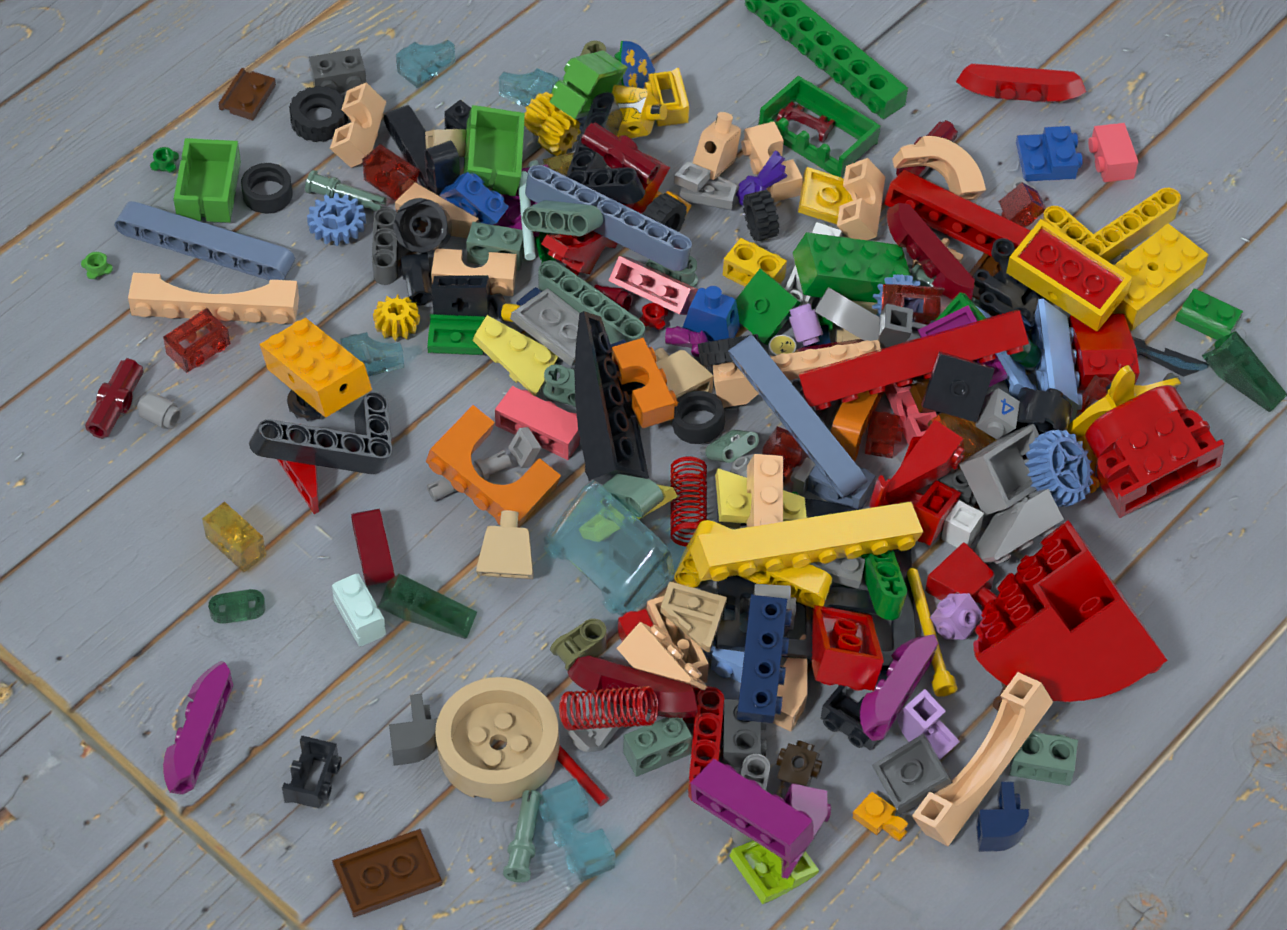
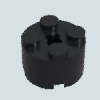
M415 198L405 202L399 208L394 220L393 230L398 242L406 249L419 254L435 253V250L438 248L442 249L450 240L452 223L448 212L440 204L429 199ZM421 220L428 223V226L425 227V232L417 229L421 226Z
M1023 387L1017 396L1020 404L1016 429L1014 430L1031 424L1035 425L1039 435L1051 430H1068L1073 408L1067 400L1062 398L1063 393L1057 389L1050 388L1046 391Z

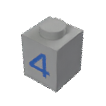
M997 388L985 396L976 427L995 439L1001 438L1016 429L1020 401Z

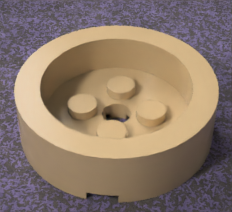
M492 677L472 682L459 689L447 700L437 719L435 733L441 768L447 779L458 790L470 797L492 799V802H504L521 798L524 791L529 790L531 793L532 790L538 789L549 778L555 768L560 745L558 720L555 710L541 691L526 682L507 677ZM494 739L507 742L506 747L501 750H495L490 745Z

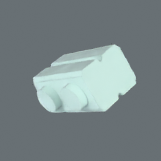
M359 574L351 575L332 585L334 603L358 646H364L386 635L384 617L377 608L374 599Z

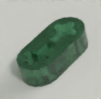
M248 589L217 594L210 599L208 608L211 619L214 622L226 624L259 618L264 614L266 604L265 598L260 591ZM249 601H255V607L249 608ZM225 605V611L220 612L219 606Z

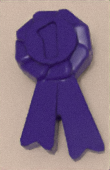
M775 150L758 176H747L746 179L739 183L736 196L742 206H744L743 197L745 194L766 190V188L787 177L785 173L786 166L782 165L785 158L780 156L778 151Z

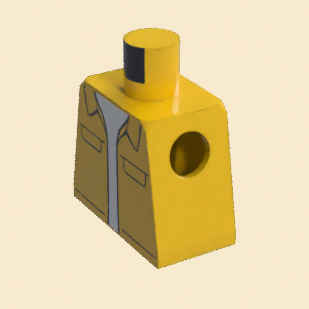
M614 85L612 94L623 114L617 137L621 135L629 138L648 136L652 131L655 120L666 119V106L659 104L649 90Z

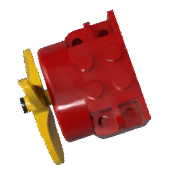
M1129 365L1122 367L1113 381L1106 386L1105 389L1108 394L1069 424L1067 430L1069 434H1075L1076 441L1080 437L1085 436L1086 441L1098 459L1097 479L1119 518L1220 467L1224 450L1223 440L1220 439L1216 442L1210 432L1208 422L1203 421L1197 412L1187 408L1175 388L1181 384L1178 378L1144 386L1134 385L1135 374Z

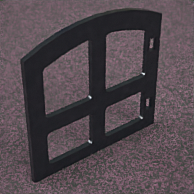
M805 499L807 518L860 510L838 503ZM717 509V523L732 530L740 529V526L747 525V523L719 522ZM911 548L905 551L893 549L907 588V594L901 616L896 620H891L892 651L881 650L884 659L881 669L888 670L893 661L892 653L903 643L915 638L914 599L907 577V571L912 568ZM738 575L729 576L724 580L717 581L716 594L727 597L725 609L734 610V620H724L723 612L716 633V649L744 652L746 633L740 630V598H751V595H754L756 583ZM830 586L823 607L877 614L869 591ZM796 601V604H800L805 608L806 639L789 638L787 656L781 657L812 660L813 608Z

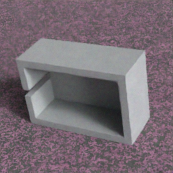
M1034 424L1007 433L959 464L984 516L1007 509L1036 490V487H1030L1032 484L1031 477L1026 476L1029 473V468L1025 466V463L1029 459L1023 460L1022 455L1030 451L1029 444L1033 443L1035 438L1039 436Z

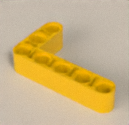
M1162 188L1094 234L1060 206L1047 207L1042 220L1110 262L1117 256H1121L1120 254L1125 250L1132 249L1166 224L1172 222L1176 217L1181 196L1173 188Z
M702 521L683 552L674 575L675 581L678 584L692 588L699 586L701 580L690 552L697 536L732 529L714 521ZM811 564L801 568H794V566L784 567L775 572L759 571L750 576L743 577L756 584L791 586V597H796L797 602L814 608V605L824 606L833 580L829 573Z

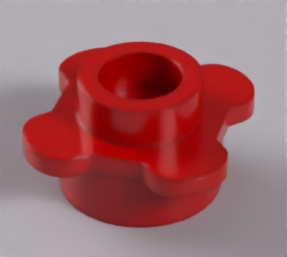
M654 302L642 307L643 315L639 320L644 323L645 327L649 326L658 330L665 327L664 319L668 316V310L665 307Z

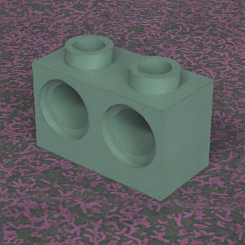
M472 222L466 241L467 263L485 265L489 258V252L516 254L517 271H520L525 255L522 230Z
M666 717L654 722L651 726H644L625 734L623 754L635 776L638 777L691 755L692 735L682 718Z
M1033 730L1012 758L1009 776L1070 786L1075 772L1078 740L1071 739L1065 735H1048ZM1024 750L1031 751L1034 754H1027ZM1054 756H1061L1064 760H1059Z

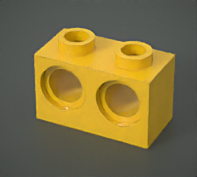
M740 238L724 258L722 276L746 287L761 268L781 284L786 275L787 260L759 247L753 242Z

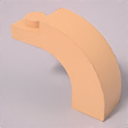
M923 136L915 145L910 144L901 147L900 151L892 158L894 168L927 166L935 169L945 178L949 191L964 199L976 200L986 191L981 171L976 162L962 147L950 140L936 136Z

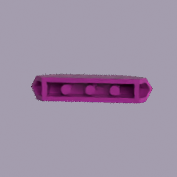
M934 634L916 637L900 645L891 655L893 661L886 673V676H888L887 680L881 679L875 691L865 695L861 704L860 720L864 733L872 741L884 739L898 714L931 665L938 646V641Z
M223 661L216 663L206 670L196 680L188 693V697L193 702L189 701L186 707L185 724L183 727L178 728L175 744L167 747L164 756L163 773L170 793L183 795L193 790L233 688L230 669Z

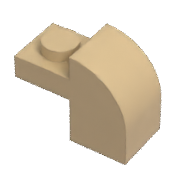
M445 129L425 132L426 149L451 140L457 149L459 157H465L466 130Z

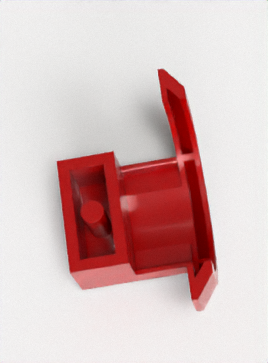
M916 436L911 439L903 462L922 436ZM882 475L878 477L869 508L890 505L885 499L890 479L885 481ZM936 480L924 495L915 491L891 505L906 502L912 503L923 530L917 541L930 546L942 532L944 521L958 502L961 492Z

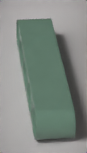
M551 260L541 263L538 269L539 290L544 291L548 288L579 313L585 311L601 316L610 343L613 344L624 339L626 343L640 338L645 339V326L641 320L560 263Z

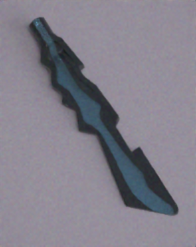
M1132 337L1136 346L1137 356L1142 355L1183 377L1208 368V363L1168 348H1165L1163 352L1146 346L1145 341Z

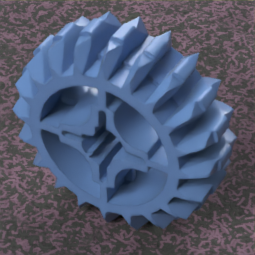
M1051 430L1039 435L1033 443L1029 444L1030 451L1025 453L1029 459L1025 463V466L1029 468V473L1026 476L1032 479L1030 487H1036L1037 491L1049 489L1057 507H1068L1085 499L1086 494L1090 493L1089 486L1093 484V480L1090 478L1094 473L1090 469L1092 461L1088 460L1087 457L1089 450H1084L1082 448L1083 442L1076 441L1075 434H1069L1067 430Z

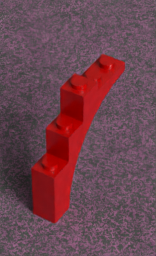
M648 154L646 155L660 163V170L651 183L645 184L641 181L645 189V195L640 201L633 204H623L641 214L653 201L670 169L668 165ZM591 231L583 236L565 234L546 235L541 245L550 249L548 252L550 256L565 263V268L578 276L580 273L590 275L605 247L615 249L618 243Z

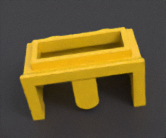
M679 67L672 71L648 74V82L644 83V89L649 90L657 102L664 104L667 108L666 119L656 120L657 126L688 123L689 103ZM671 89L675 102L663 103L660 90Z

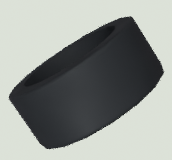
M259 163L250 167L243 174L241 179L242 196L248 208L255 212L267 214L280 211L290 203L293 197L291 176L282 166L274 163ZM264 181H273L282 185L278 192L271 195H260L251 191L256 184Z
M693 391L677 399L678 405L674 408V419L671 420L674 433L680 440L690 444H703L719 437L725 427V413L722 401L716 395L707 391ZM698 410L714 414L711 420L698 425L689 424L682 420L685 415Z

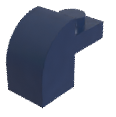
M1001 782L997 795L999 809L979 810L976 821L979 852L1008 850L1021 840L1028 821L1029 809H1020V794L1015 793L1014 782Z

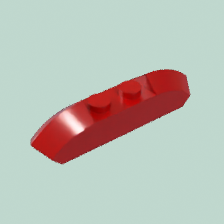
M971 63L963 69L955 81L974 94L999 99L1059 102L1086 93L1082 78L1074 71Z

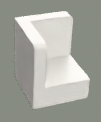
M958 500L944 521L941 539L957 548L963 542L970 547L980 533L984 513Z

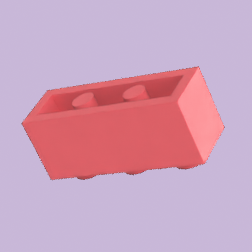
M624 256L618 257L608 280L680 315H687L698 289Z
M512 386L495 408V426L516 435L519 428L529 427L543 449L569 460L580 444L577 414L569 413L550 401L537 398L527 390H520Z

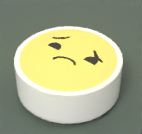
M777 335L769 342V356H776L781 353L789 354L796 351V342L787 335Z

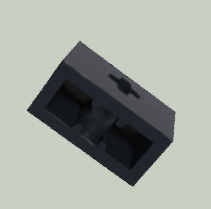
M489 275L434 276L431 287L433 315L489 316L491 305Z

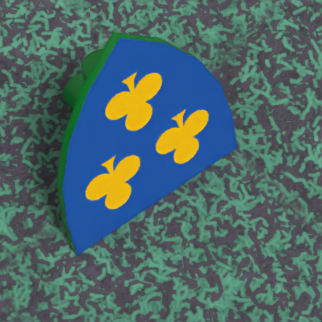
M621 41L620 52L616 53L614 58L628 67L621 79L622 85L643 89L644 83L648 82V74L655 72L654 66L646 51L640 45L632 41Z

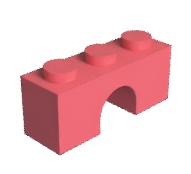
M896 383L885 386V394L908 445L913 437L923 436L934 419L940 422L936 412L919 413L909 390L911 388L910 384L897 387Z

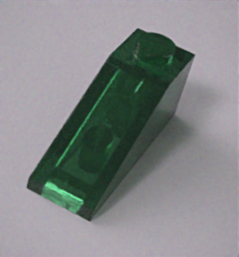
M1237 331L1218 339L1202 355L1219 378L1268 412H1271L1287 396L1285 390Z
M400 573L388 581L378 605L379 608L403 620L463 639L468 637L477 615V611Z

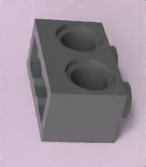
M724 699L723 764H728L733 768H742L745 758L749 755L760 754L766 757L767 740L761 739V730H766V723L755 721L741 722L737 719L739 700ZM746 745L749 746L750 749H742L739 746Z

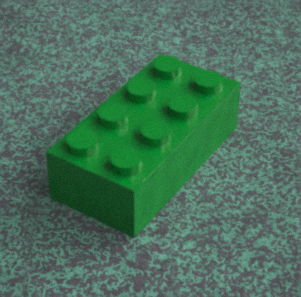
M806 232L792 253L803 295L822 298L829 287L851 301L877 303L878 300L873 295L880 294L881 291L877 286L878 284H885L886 277H893V275L911 276L903 248L897 244Z

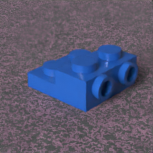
M1070 126L1044 127L1043 134L1017 135L1016 146L1023 178L1026 182L1076 179L1078 168H1082L1083 160L1081 152L1076 153L1075 148L1078 146L1077 133H1071Z
M466 172L460 175L453 184L445 187L440 194L443 199L478 218L479 223L496 224L509 207L503 202L504 198L498 192L487 189L483 185V180L474 173Z

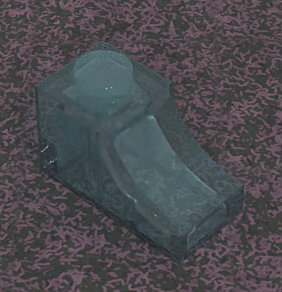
M448 39L436 45H420L413 42L396 54L397 73L416 88H420L456 63L455 45Z
M538 68L528 74H511L504 71L499 77V96L526 107L531 103V99L536 98L537 94L545 92L552 94V89L559 81V78Z
M367 332L353 334L340 339L341 346L365 364L368 376L404 368L403 349L400 342L381 343L370 338Z

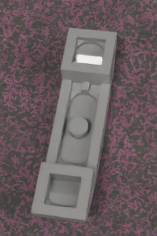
M828 287L815 312L864 341L878 340L880 317Z

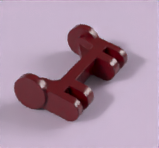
M790 102L785 109H781L776 120L778 122L781 118H785L788 121L792 119L818 131L819 142L822 143L826 141L835 125V120L831 119L827 123V117L823 115L818 119L804 113L803 106L799 105L795 109V103Z

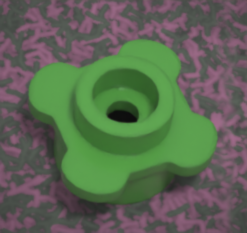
M101 252L89 253L81 261V266L86 269V275L89 279H96L103 274L111 273L113 270L112 265L107 262L106 254Z

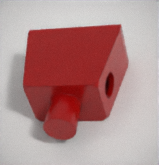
M965 542L940 563L927 578L925 591L941 601L948 594L969 593L975 603L980 604L984 608L989 600L993 599L995 601L997 595L990 591L995 576L994 572Z

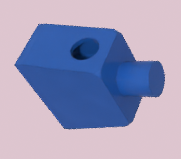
M709 286L707 289L699 288L690 305L683 328L700 333L702 330L707 335L708 341L736 337L740 328L736 300L733 297L723 295L721 289L717 286Z

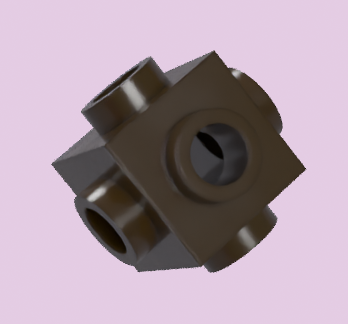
M797 740L796 745L788 743L787 749L781 748L776 765L780 766L777 778L791 784L809 787L812 777L818 778L823 761L818 760L820 754L813 751L815 746ZM798 759H803V766L796 768L795 762Z

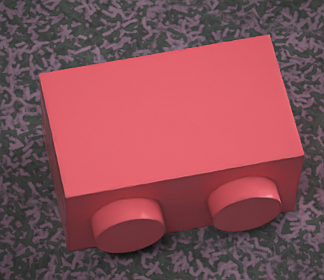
M1125 123L1094 126L1092 137L1088 139V147L1090 153H1094L1095 168L1097 172L1101 173L1103 182L1134 179L1138 159Z

